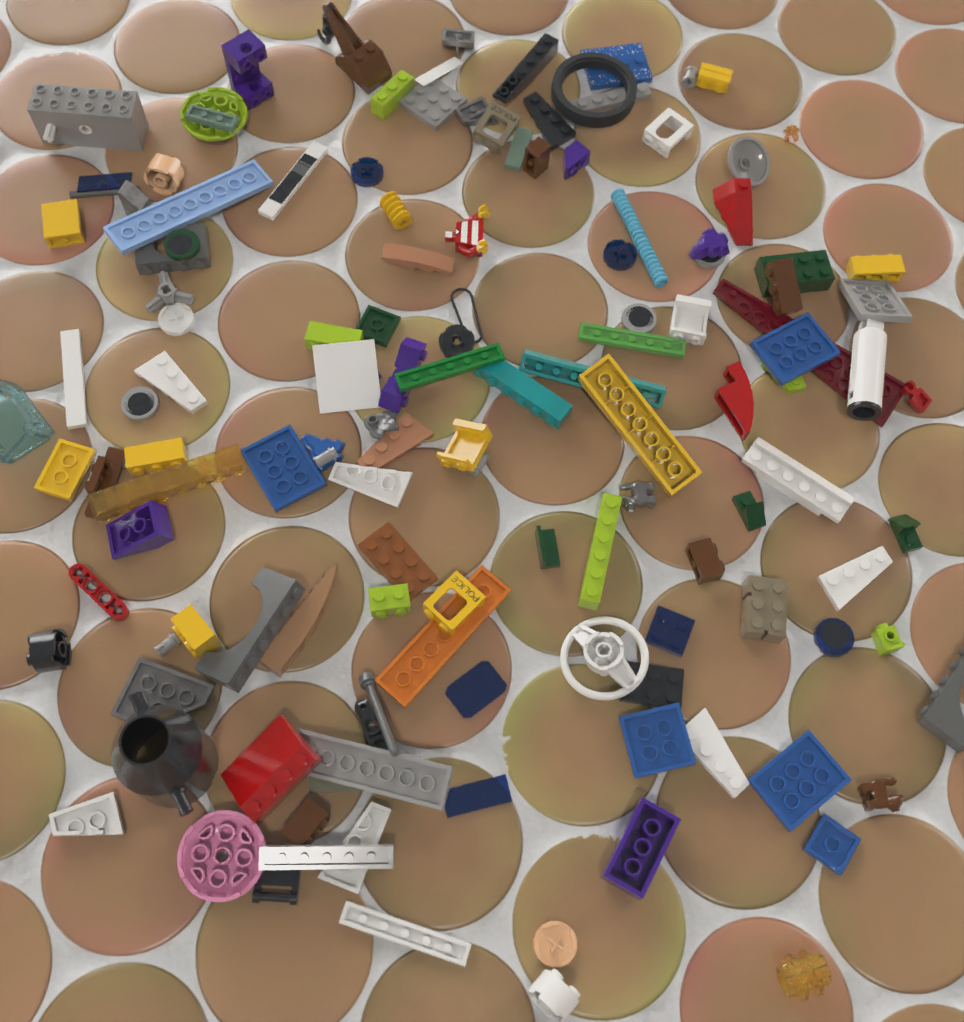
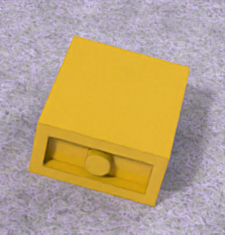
M77 199L41 204L44 239L50 249L85 243V238L81 231V207Z
M455 418L452 425L456 432L445 452H437L436 456L440 460V464L446 468L453 467L460 471L474 472L493 435L486 424Z

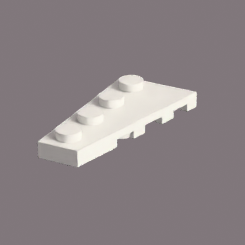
M335 462L328 480L399 508L413 472Z
M704 708L686 724L693 753L702 766L734 799L750 783L707 709Z

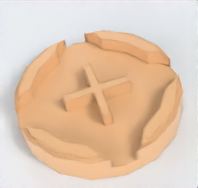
M549 921L541 925L533 939V949L537 958L544 965L551 968H561L569 964L578 948L577 937L574 931L561 921Z

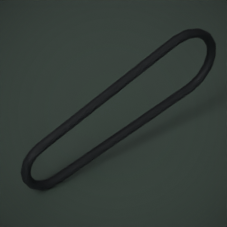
M457 288L451 293L450 296L452 305L454 307L460 325H463L456 305L454 303L453 295L455 292L459 290H463L469 293L480 333L479 339L475 341V343H478L481 341L483 336L473 295L471 291H469L466 288Z

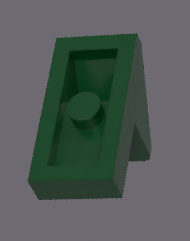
M751 491L732 498L748 532L766 526L763 502L757 503Z
M907 514L888 519L902 553L919 550L923 547L915 530L921 525L919 521Z

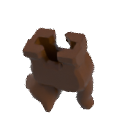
M896 778L876 779L869 783L860 784L857 787L860 797L868 794L870 800L862 802L865 812L885 808L893 813L900 811L904 795L892 794L888 796L886 786H894L897 783Z

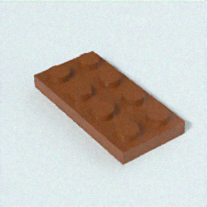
M389 522L358 544L359 549L390 585L408 583L410 601L438 580V577Z

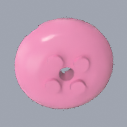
M220 810L204 815L188 828L180 842L177 853V867L180 878L192 894L206 901L227 902L243 896L257 883L263 873V870H259L260 845H266L262 831L249 817L236 811ZM226 850L229 857L221 863L218 860V856L222 851Z

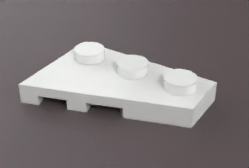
M114 792L48 814L52 834L55 837L125 835L116 793Z

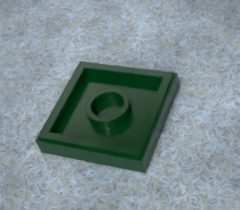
M368 305L355 329L363 330L364 340L374 339L375 344L387 348L401 321V317Z

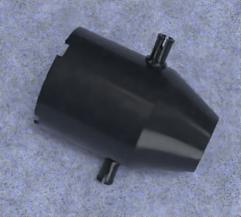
M141 691L135 692L128 697L135 714L122 724L112 744L111 762L114 772L125 787L152 804L165 808H177L181 817L188 815L194 811L191 803L202 797L212 785L218 768L216 747L207 733L187 713L172 706L157 705L148 707ZM167 728L169 741L164 753L153 762L146 764L136 763L138 752L146 740L157 731Z

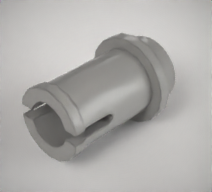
M328 447L327 451L313 457L318 467L321 468L332 460L336 461V458L339 456L334 447Z
M484 453L474 472H469L474 476L482 474V469L490 457Z
M175 632L169 633V637L154 647L161 657L175 646H180L179 643L182 641Z

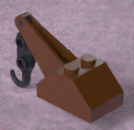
M329 1L322 6L324 11L322 32L325 38L321 34L320 29H317L320 40L324 44L329 45L332 38L336 37L342 53L335 57V64L368 95L392 78V70L383 51L371 39L361 40L339 13L333 2Z

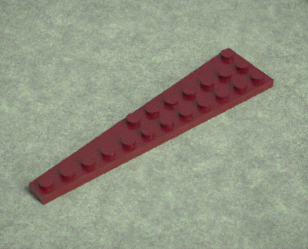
M724 278L713 292L717 298L764 335L794 320L788 315L777 317L772 306ZM834 343L841 352L839 356L811 370V372L848 401L852 353ZM886 372L884 374L882 413L879 418L872 420L881 428L885 425L903 396V393L900 391L901 388L906 387L905 383Z

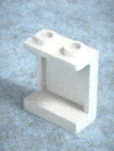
M677 294L673 305L668 337L686 340V343H691L692 345L703 346L707 336L706 327L712 301Z

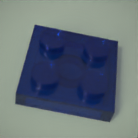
M658 605L645 642L681 658L695 620Z

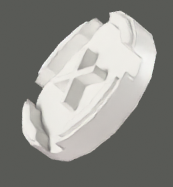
M177 302L174 305L165 306L160 311L158 322L160 328L166 334L181 336L193 328L195 316L189 306Z

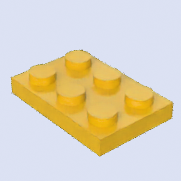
M59 438L34 489L72 502L97 452L93 448Z

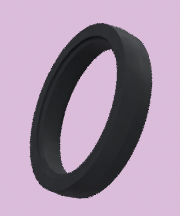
M581 53L566 59L556 69L551 86L552 100L558 112L572 123L589 128L609 127L625 119L631 112L636 100L637 82L630 68L619 59L603 53ZM586 68L601 69L615 75L622 82L626 90V98L619 106L612 110L589 112L574 106L567 100L562 91V83L575 71Z

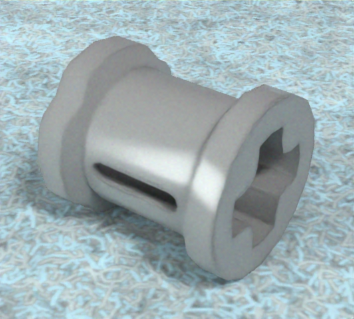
M688 66L685 69V76L681 83L686 88H693L696 84L695 79L699 74V70L695 66Z

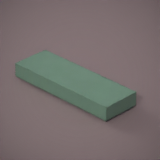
M191 104L185 115L186 121L234 133L239 123L238 116Z
M517 127L504 163V168L520 172L524 161L525 147L531 141L533 130Z

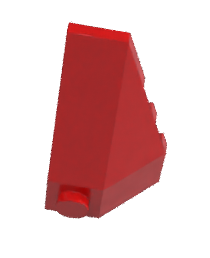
M733 178L713 189L714 205L716 209H719L722 221H725L735 246H752L753 211L751 179Z

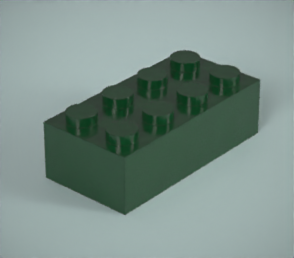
M826 250L759 257L754 268L762 298L772 297L769 293L770 284L769 279L765 275V268L769 262L792 257L800 293L829 290L835 279Z

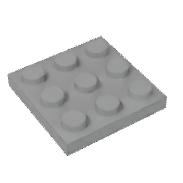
M438 78L425 86L419 83L399 101V106L434 131H437L455 115L456 108L467 104L466 97Z

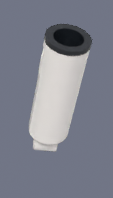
M872 319L861 321L858 331L853 336L847 415L860 421L875 420L882 413L887 334L883 331L884 323Z

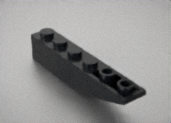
M545 33L493 93L492 97L507 104L523 92L557 55L559 40Z

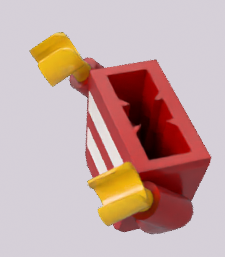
M485 204L481 205L478 209L479 212L463 221H458L456 223V232L445 231V242H455V252L467 258L473 256L482 257V253H487L486 247L489 244L486 240H483L484 220L482 217H490L488 206Z

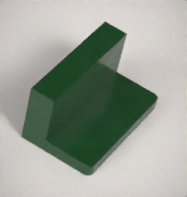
M541 525L536 526L535 539L540 569L560 567L555 530H541Z

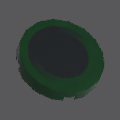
M177 229L166 236L164 249L171 259L175 261L185 259L187 261L198 254L200 241L195 232L189 229Z

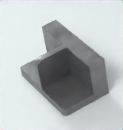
M443 28L442 45L456 46V55H459L460 47L474 48L475 31Z

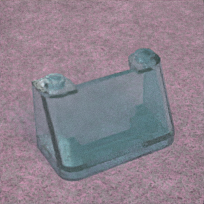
M0 379V461L4 464H12L50 440L55 432L21 387Z

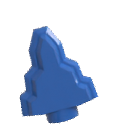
M305 434L301 438L305 449L311 452V459L314 462L313 457L327 451L328 447H334L339 456L336 458V461L332 460L321 468L315 462V466L319 471H326L330 466L333 467L335 462L341 463L343 459L341 453L346 445L339 440L332 441L329 438L320 439L315 435Z

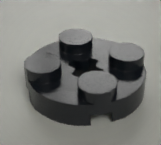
M460 324L448 326L446 331L439 336L440 350L446 358L472 351L475 347L473 332ZM455 339H459L461 343L455 345L452 342H455Z

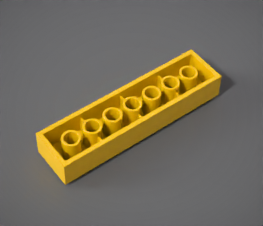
M607 354L579 375V383L669 498L702 473L610 354Z

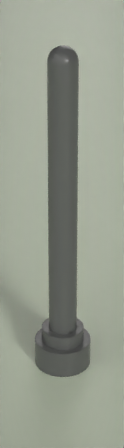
M371 672L363 673L358 678L360 687L367 691L391 756L396 757L399 751L375 691L376 682L374 674Z

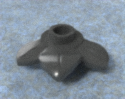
M382 411L377 415H369L364 419V426L369 430L371 437L382 440L384 432L399 429L397 422L394 420L397 417V413Z

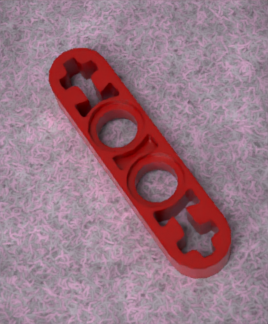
M79 563L71 566L68 572L70 578L113 620L121 622L127 619L129 616L128 607L87 567ZM79 570L80 572H82V574L86 578L82 580V578L76 574V571ZM90 582H97L96 589L92 591L87 590ZM103 595H111L108 603H101L100 599ZM114 604L120 610L122 609L123 613L121 615L116 613V611L112 608Z

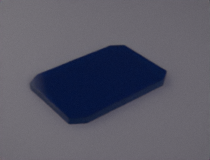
M482 661L450 684L446 689L445 695L463 718H472L502 695L506 690L507 684L489 661Z

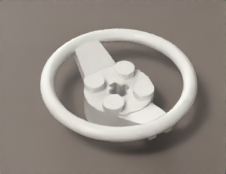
M600 616L579 623L569 632L562 644L560 665L567 682L580 694L595 700H615L634 691L643 681L649 666V652L644 638L631 624L615 617ZM608 624L620 627L631 634L636 640L641 653V664L637 675L634 674L625 659L623 642L619 636L613 632L599 633V631L597 632L589 627ZM573 640L583 648L585 663L590 670L601 676H611L623 688L612 692H597L581 685L572 675L568 664V652ZM603 650L605 652L607 650L608 654L600 655V651Z

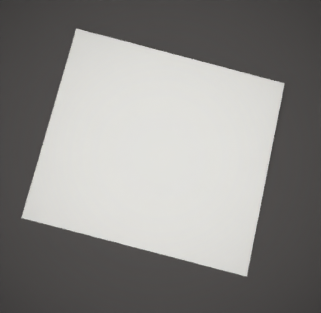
M374 339L312 345L320 414L379 407L380 384Z

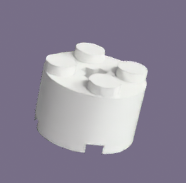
M553 968L552 971L545 969L527 990V994H533L532 1002L548 1018H551L553 1015L557 1018L555 1022H564L579 1004L578 998L581 995L573 986L570 985L568 987L562 981L564 977L561 973Z

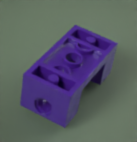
M248 29L221 45L231 90L243 98L247 110L249 111L274 95L272 82L260 72L259 63L267 59L265 44Z

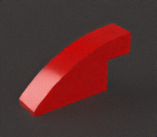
M738 361L726 367L723 376L728 385L719 388L714 399L740 439L744 441L752 427L754 400L750 381L743 366Z

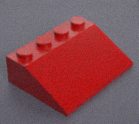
M280 714L221 774V777L239 807L253 823L263 822L323 759L289 721Z

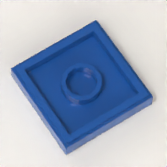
M822 814L802 850L840 876L848 865L861 838L826 814Z

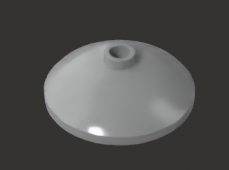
M750 136L741 137L732 143L727 159L733 177L750 178L751 187L764 182L770 170V159L764 145L759 140Z

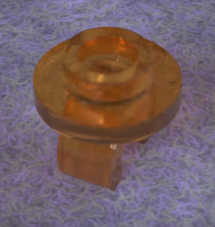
M796 125L787 126L783 130V133L786 134L784 137L785 142L789 141L790 135L793 136V142L798 141L799 136L797 133L800 132V128H796Z

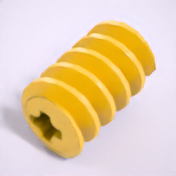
M394 191L388 192L380 199V207L394 229H406L413 223L414 218L410 216V212L407 211L401 198L397 196L398 194Z

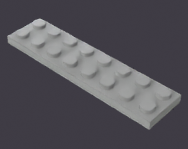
M295 728L323 759L308 776L444 811L454 767L400 753L393 757L388 750Z

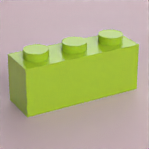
M401 69L370 98L371 113L385 120L399 107V101L414 89V77Z
M309 321L304 340L306 348L313 351L312 345L361 341L364 338L363 330Z

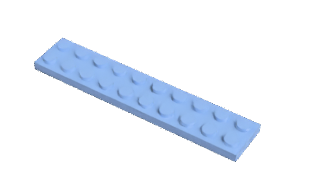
M253 159L103 227V231L123 256L168 235L174 230L184 228L188 224L197 222L273 186V181Z

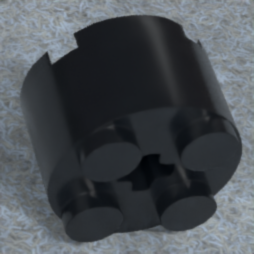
M59 628L29 634L27 638L29 644V654L26 656L27 664L33 666L38 673L67 669L65 666L71 663L72 649L71 643H66L65 637H68L66 631Z

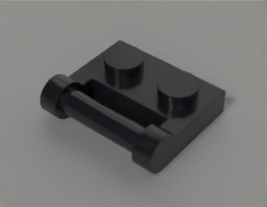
M263 870L261 877L254 885L252 903H260V901L284 902L297 906L301 870ZM262 885L292 887L291 893L262 892Z

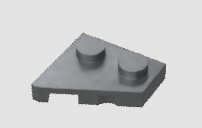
M481 96L456 108L455 114L462 125H477L489 105L484 97ZM490 117L486 125H498L499 121Z

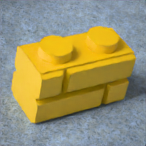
M702 62L695 86L726 94L733 70Z

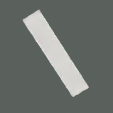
M453 57L414 80L425 86L464 63Z

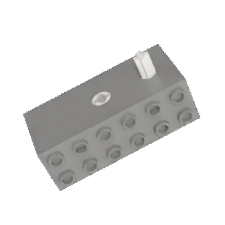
M35 83L27 108L43 144L143 151L149 125L137 91Z

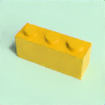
M893 254L852 256L845 266L848 279L899 282L906 272L902 256Z
M182 437L124 448L126 469L131 476H142L145 473L151 472L160 473L167 469H180L183 466H188L186 446Z

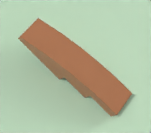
M384 243L381 254L382 260L411 271L417 268L428 273L437 271L448 276L453 272L455 258L437 252Z

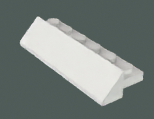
M760 437L754 441L741 460L742 463L756 471L755 475L817 516L823 514L837 524L853 503L854 497Z

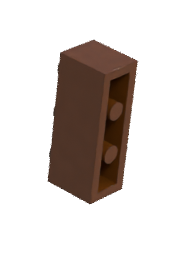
M792 257L769 262L765 268V275L769 279V293L773 297L772 306L776 316L797 313L803 310Z

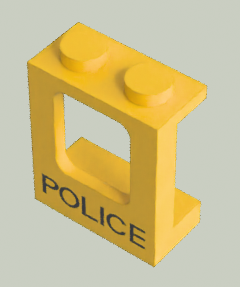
M456 570L423 603V613L430 620L434 619L438 623V627L445 634L448 632L453 636L455 629L477 607L480 608L485 603L486 596ZM453 589L467 602V605L452 620H447L433 606L448 590Z

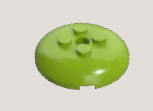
M209 87L207 91L200 93L196 91L191 94L181 107L180 118L185 130L193 137L207 142L224 141L238 134L245 126L248 117L247 106L243 98L236 92L222 87ZM191 104L238 116L239 123L234 133L186 121L185 115Z

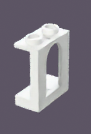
M668 107L644 129L642 141L665 158H668L670 150L683 138L687 140L691 137L694 124ZM662 124H665L675 133L669 138L663 139L657 136L656 130Z

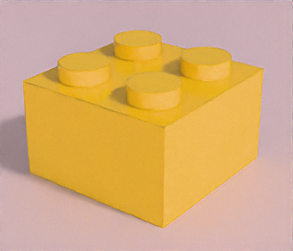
M191 604L170 619L174 624L171 628L194 658L199 656L201 659L205 651L214 653L222 646L214 632Z

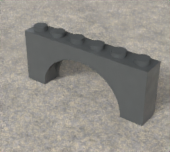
M264 567L260 569L251 583L261 592L262 609L254 628L239 644L226 651L218 653L205 651L194 668L205 678L237 693L245 685L305 591L304 587L296 579Z
M964 646L958 652L960 655L958 660L955 659L948 667L950 670L948 675L945 674L940 679L938 684L941 686L939 689L934 690L929 696V704L923 706L919 711L918 715H920V718L917 721L919 725L958 753L964 751V716L960 706V692L964 683Z

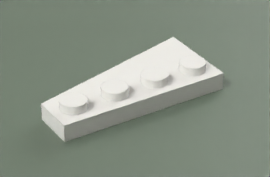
M163 351L134 370L136 375L147 380L149 384L157 387L163 394L174 399L176 403L192 414L208 404L204 396L166 351Z
M881 546L818 576L816 579L838 612L893 561L884 547Z
M371 801L341 845L378 844L392 810ZM323 869L317 878L359 894L368 869Z

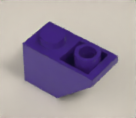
M577 139L567 146L564 151L563 178L565 180L574 176L578 170L586 167L590 162L591 151Z

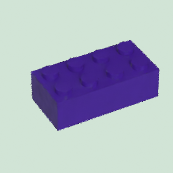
M642 797L637 802L600 878L637 900L643 899L681 819Z

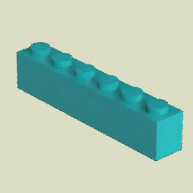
M507 361L472 371L476 377H481L488 385L499 389L504 396L512 398L519 406L527 408L534 416L542 418L550 427H555L559 430L571 415L573 405Z

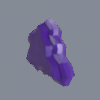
M708 228L702 233V237L699 238L698 244L692 248L689 256L692 260L703 259L706 256L712 258L716 256L724 257L730 254L727 245L728 238L723 232L718 233L715 229Z

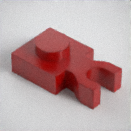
M909 380L905 383L906 387L901 388L900 391L909 397L907 402L918 414L923 413L932 402V399L921 387L917 389L915 383Z

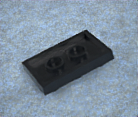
M627 661L634 674L637 675L641 663ZM649 664L647 673L640 685L628 695L621 697L619 702L652 707H661L679 702L681 708L684 669Z

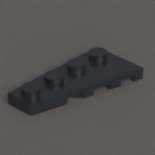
M536 91L523 98L524 106L531 118L534 119L537 129L541 131L542 138L551 145V151L576 137V131Z

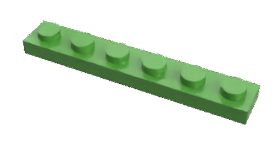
M584 322L580 324L578 341L680 359H683L685 355L686 340Z

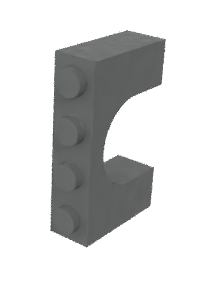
M205 222L187 225V229L195 232L200 241L198 254L190 260L175 261L168 255L156 251V240L136 249L135 263L139 274L150 275L161 273V271H186L211 267L208 232Z

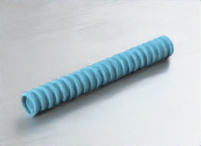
M616 189L611 193L610 197L631 236V240L648 274H650L649 276L656 288L663 287L668 283L669 279L624 189Z

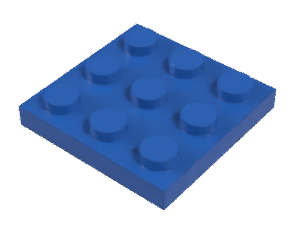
M679 702L619 717L635 779L696 765Z

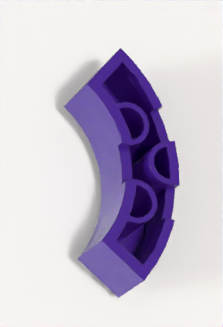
M406 337L400 343L394 364L397 369L394 370L392 377L389 376L381 390L379 407L399 413L402 407L406 408L411 390L400 393L394 374L421 366L428 353L425 351L426 343Z

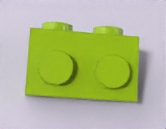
M408 583L368 588L372 617L382 619L386 618L387 615L403 616L407 612H411Z

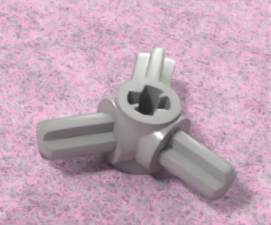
M161 271L158 274L160 285L158 286V292L155 293L156 297L147 303L145 308L149 313H153L162 305L170 306L177 302L191 305L194 302V295L179 292V289L175 288L174 284L170 282L169 273Z

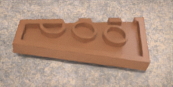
M405 412L396 421L399 429L385 432L382 440H377L356 461V465L383 469L391 461L401 458L412 448L415 449L425 440L433 438L434 433Z

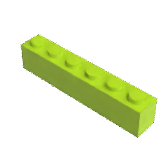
M603 493L578 601L579 607L597 611L600 604L622 501L621 496Z

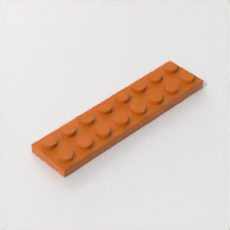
M481 565L468 581L486 596L485 603L480 608L477 607L455 629L453 636L448 632L445 634L438 627V623L434 619L430 620L375 679L376 684L404 709L511 593V589L484 566ZM456 592L438 612L445 619L452 620L467 605V602Z

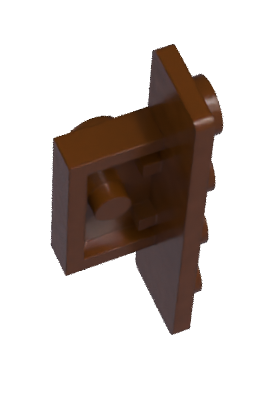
M108 447L105 457L98 455L96 462H93L91 477L87 479L85 484V490L90 497L85 511L86 517L98 520L105 519L125 461L124 450Z

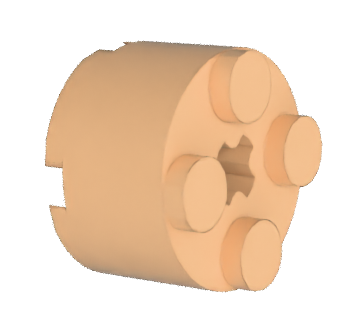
M160 153L155 154L144 172L146 184L154 187L153 190L166 196L171 195L173 192L175 193L184 178L181 161Z

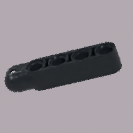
M364 698L356 701L354 710L369 746L375 747L379 742L386 744L371 704ZM374 723L378 726L374 732L366 730L369 724Z

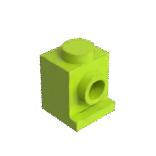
M883 623L876 626V630L871 633L880 656L897 652L905 647V643L901 641L895 625L888 626V623Z

